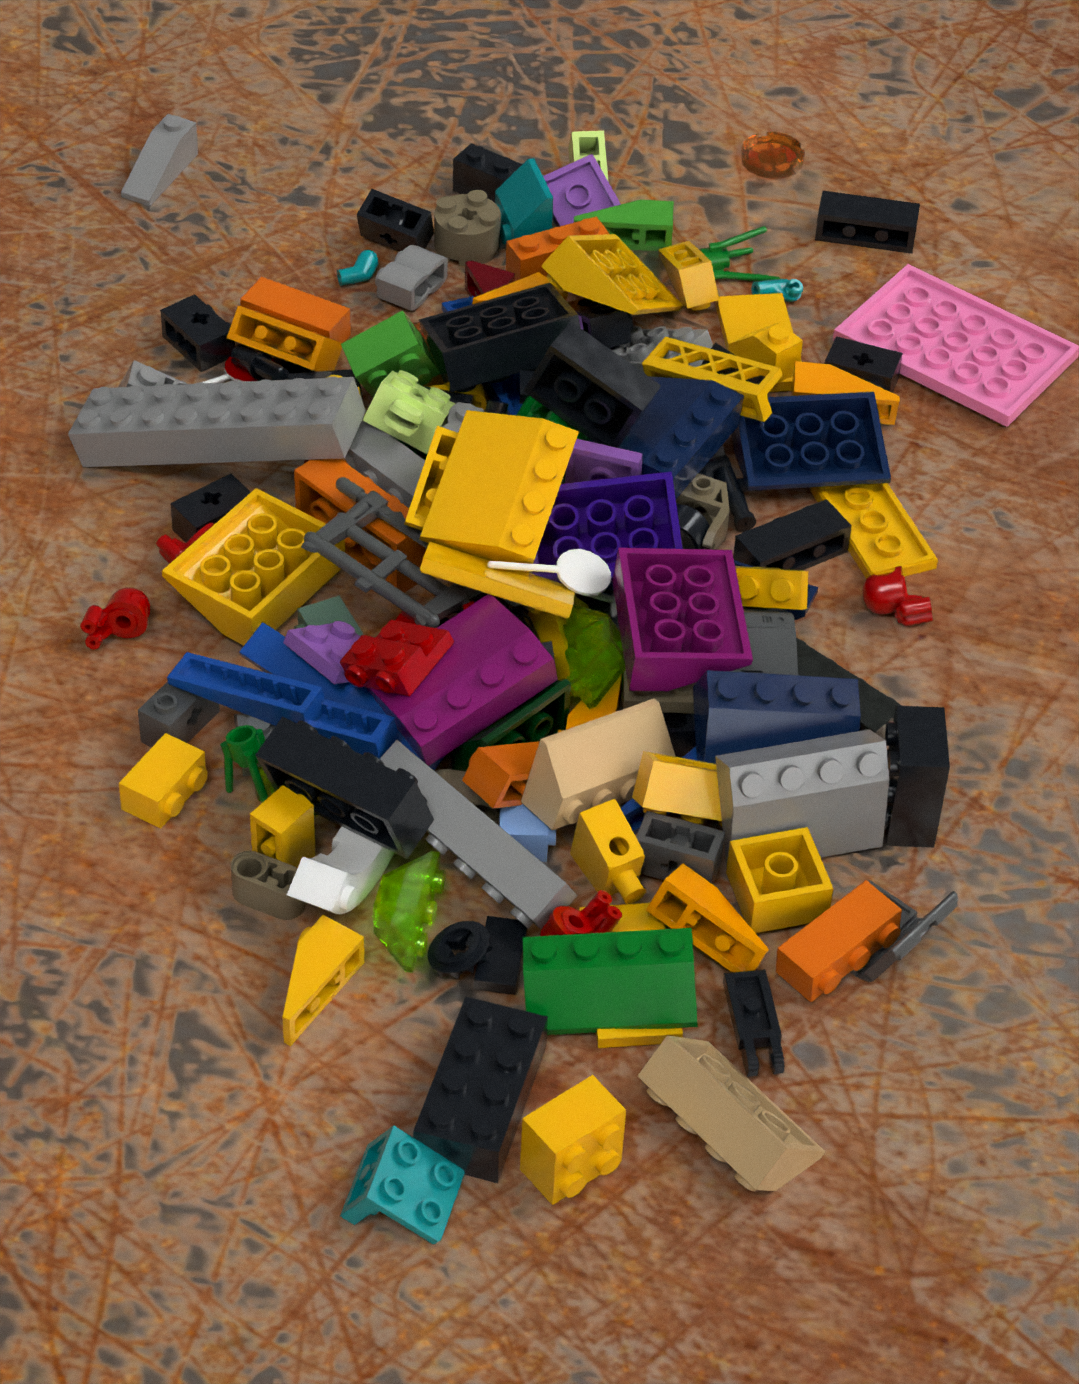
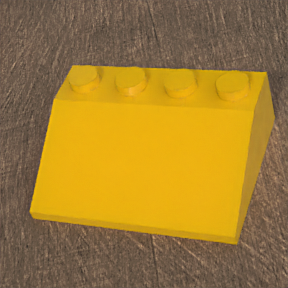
M616 234L567 236L541 265L548 273L546 276L548 281L557 289H563L564 291L632 315L677 311L684 306Z
M466 410L419 540L427 543L430 541L490 561L533 564L579 431L543 418Z
M255 488L162 570V577L223 635L244 646L262 622L274 630L280 627L298 608L336 575L341 568L319 553L309 552L301 548L302 543H304L305 534L311 531L316 533L326 523ZM345 539L334 545L343 552H345Z

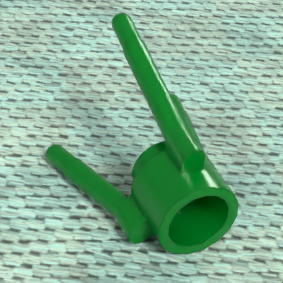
M763 226L721 242L709 243L708 248L699 249L711 261L715 280L734 279L758 282L780 279L777 276L724 271V269L730 267L729 258L753 253V248L751 247L728 251L726 247L763 234L767 231V227Z
M250 725L236 727L227 733L226 741L220 744L224 755L226 792L231 793L233 791L234 761L240 767L249 768L261 803L268 798L257 766L259 762L255 756L266 740L262 729H255Z

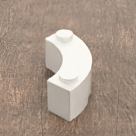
M341 826L333 838L332 852L328 856L320 853L313 858L302 857L287 895L335 914L347 913L359 905L374 888L387 868L394 852Z

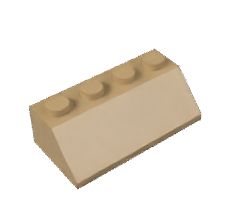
M653 698L540 739L521 803L553 831L565 825L576 823L580 812L612 799H616L619 805L632 799L643 751L676 757L660 703Z
M667 1035L638 1074V1077L649 1087L647 1089L649 1096L659 1104L669 1106L677 1114L675 1119L678 1124L688 1132L698 1134L707 1143L705 1145L707 1152L715 1159L723 1163L727 1162L736 1171L734 1175L736 1180L751 1191H777L820 1160L826 1152L709 1041Z

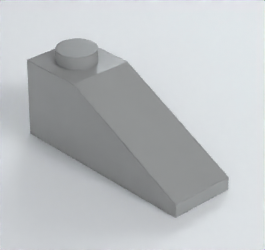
M167 114L151 131L121 191L122 198L146 206L153 204L198 155L196 122L171 114Z

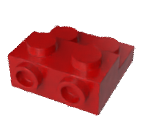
M390 620L376 637L361 635L340 660V664L344 669L346 679L356 687H367L381 690L385 693L411 696L452 646L454 640L449 630Z

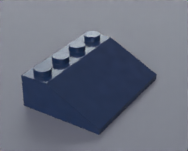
M650 377L660 384L661 387L619 448L643 454L641 475L672 471L675 498L677 499L738 427L744 395L713 380Z
M874 392L768 397L772 414L768 419L762 422L740 415L738 427L731 434L734 453L748 491L891 482Z
M706 670L693 686L697 761L716 764L715 756L857 732L860 729L861 714L858 679Z

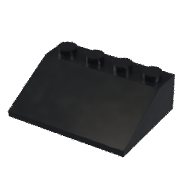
M551 283L419 319L420 327L441 377L451 392H468L473 390L478 384L502 382L507 380L509 375L520 373V370L536 371L551 344L571 321L580 327L578 314Z

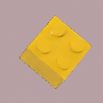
M808 827L730 841L726 874L744 920L755 933L808 924L831 907L833 886Z
M594 1075L589 1076L522 1118L520 1170L552 1205L565 1197H574L588 1182L599 1175L610 1174L622 1161L626 1109Z

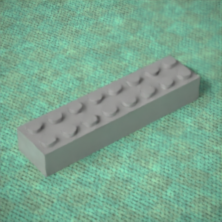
M332 376L317 379L296 378L293 380L272 381L265 379L250 382L229 381L226 383L199 382L183 385L93 388L68 436L83 467L341 459L346 457L366 413V409L354 377L338 378Z

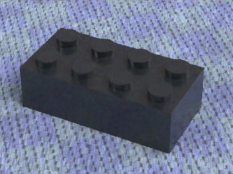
M282 716L255 754L275 791L283 785L296 794L304 795L314 805V813L406 859L409 858L434 821L427 806L428 801L422 795L417 785L418 780L414 775L402 768H398L395 771L386 767L378 757L371 753L364 752L361 755L353 751L346 742L338 737L331 736L328 739L320 735L307 722L299 720L295 723Z
M465 996L415 1125L413 1138L465 1171L464 1175L498 1183L546 1049L548 1017Z

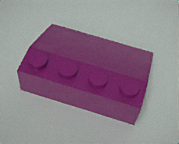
M618 548L612 582L629 691H670L696 683L706 670L734 671L752 665L753 657L732 550Z
M487 594L437 627L438 629L449 630L454 643L411 696L385 693L381 690L366 687L386 715L395 717L396 727L419 758L428 766L558 680L553 657L533 632L491 594Z

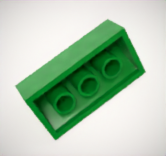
M692 928L523 937L525 1007L527 1012L548 1017L547 1035L597 1032V1029L698 1027Z

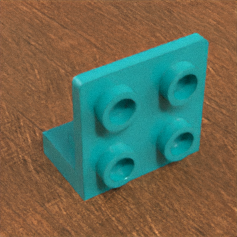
M393 1125L367 1145L340 1217L355 1225L368 1215L374 1216L380 1211L428 1242L436 1244L442 1239L465 1171Z

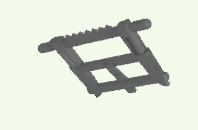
M341 477L336 481V488L357 503L346 513L339 512L336 517L316 533L312 531L307 532L304 536V543L301 548L309 552L319 553L357 579L355 586L365 593L372 589L412 616L417 625L437 628L441 619L461 609L464 604L470 602V599L483 593L456 583L447 587L433 576L421 573L418 566L407 560V555L398 549L396 551L392 550L361 529L375 519L380 518L426 549L429 544L419 540L421 530L404 525L405 518L402 512L392 511L387 506L389 501L375 491H371L368 494L365 493L364 489L345 477ZM349 537L383 561L370 570L342 550L340 551L334 545ZM398 570L436 597L423 606L385 579L392 572ZM500 598L513 607L521 606L519 603Z

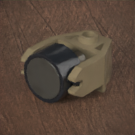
M697 474L676 499L683 549L718 550L722 542H725L728 530L730 509L726 482Z

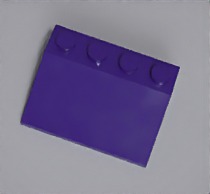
M672 471L561 484L533 564L556 565L557 560L564 552L582 549L598 555L608 565L612 581L618 548L683 549ZM532 571L534 575L562 583L557 573Z

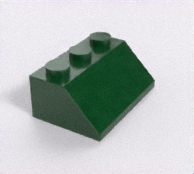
M567 679L555 681L455 748L452 753V770L467 771L469 760L478 747L537 742L542 738L558 733V729L566 730L570 708L571 682Z

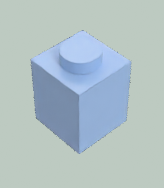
M524 804L500 808L499 826L541 862H547L548 846L556 845V829L552 831Z

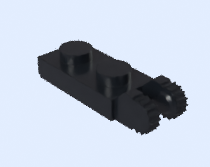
M766 970L724 973L723 986L738 1049H742V1060L747 1077L758 1076L759 1060L755 1048L768 1047L769 1064L773 1074L784 1073L785 1062L781 1047L782 1034Z

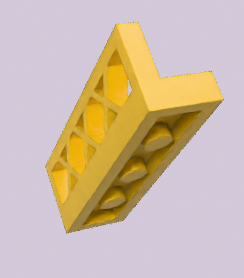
M666 336L642 362L644 373L650 377L713 380L744 395L741 416L765 422L772 414L767 394L783 376L779 367ZM669 350L681 353V355L673 358H663ZM702 359L710 361V363L697 367L688 365ZM731 367L739 369V371L726 375L717 373ZM760 375L765 376L759 385L746 381Z

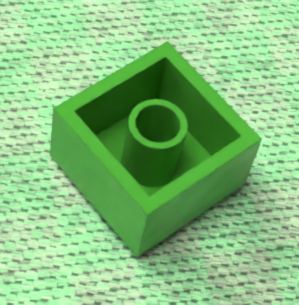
M403 311L341 344L355 378L372 398H374L381 382L392 370L396 373L399 370H403L418 378L417 384L421 386L426 385L432 378L440 374L426 340Z

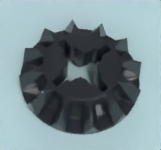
M461 921L443 929L432 940L427 953L428 962L432 969L436 970L442 978L451 974L458 979L467 970L473 973L474 966L477 963H486L485 954L493 949L490 941L491 935L486 927L479 922ZM466 948H468V950H467L465 953H463V952H458L456 955H455V954L453 953V951H452V950H455V951H457V950L463 951V950H465Z

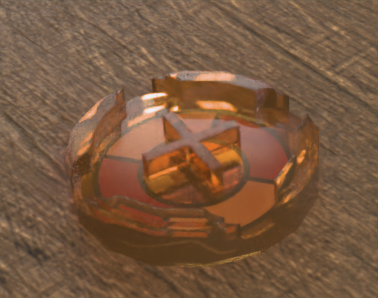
M774 131L767 132L766 136L759 137L758 133L744 141L741 148L742 165L749 172L759 177L783 179L793 176L801 170L804 164L805 151L800 148L801 143L788 134Z

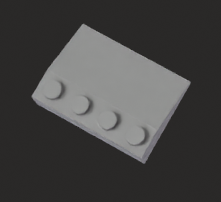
M870 729L715 756L722 828L725 831L726 868L730 841L808 827L821 858L883 846L889 788L886 740Z

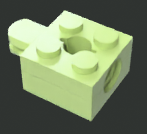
M392 370L381 382L363 421L428 454L436 427H443L447 423V415L455 403L449 400L450 395L436 387H431L429 390L417 384L418 378L403 370H399L398 373Z

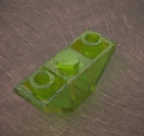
M573 604L570 617H567L566 624L563 625V630L568 640V649L565 650V657L569 664L570 675L567 676V680L571 682V693L576 698L580 696L586 706L591 709L598 705L626 669L619 628L608 614Z
M431 851L382 875L373 905V933L405 972L413 973L417 957L424 958L426 954L428 933H425L426 925L433 926L437 912V901H433L435 894L443 893L446 870L440 869V852Z

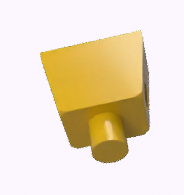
M616 799L580 812L570 851L574 861L597 892L603 890L610 895L619 892L626 904L640 900L646 894V889L639 879L645 855Z

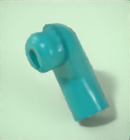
M364 250L358 255L353 267L337 270L339 285L345 286L370 280L379 264L377 254L371 250Z
M774 279L753 282L751 292L752 295L782 293L784 301L794 302L801 297L804 288L803 284L797 279Z

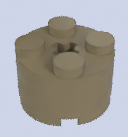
M472 190L468 194L439 198L434 212V249L436 253L447 257L448 262L449 258L459 260V266H465V262L471 260L482 264L491 261L494 258V253L497 250L499 251L501 212L499 207L492 200L488 199L487 194L482 190Z

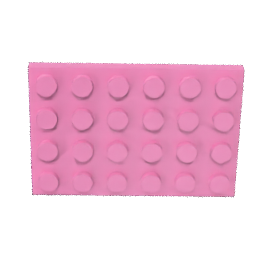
M909 264L836 327L833 334V341L838 336L903 353L900 374L1006 427L1079 356L1078 345Z

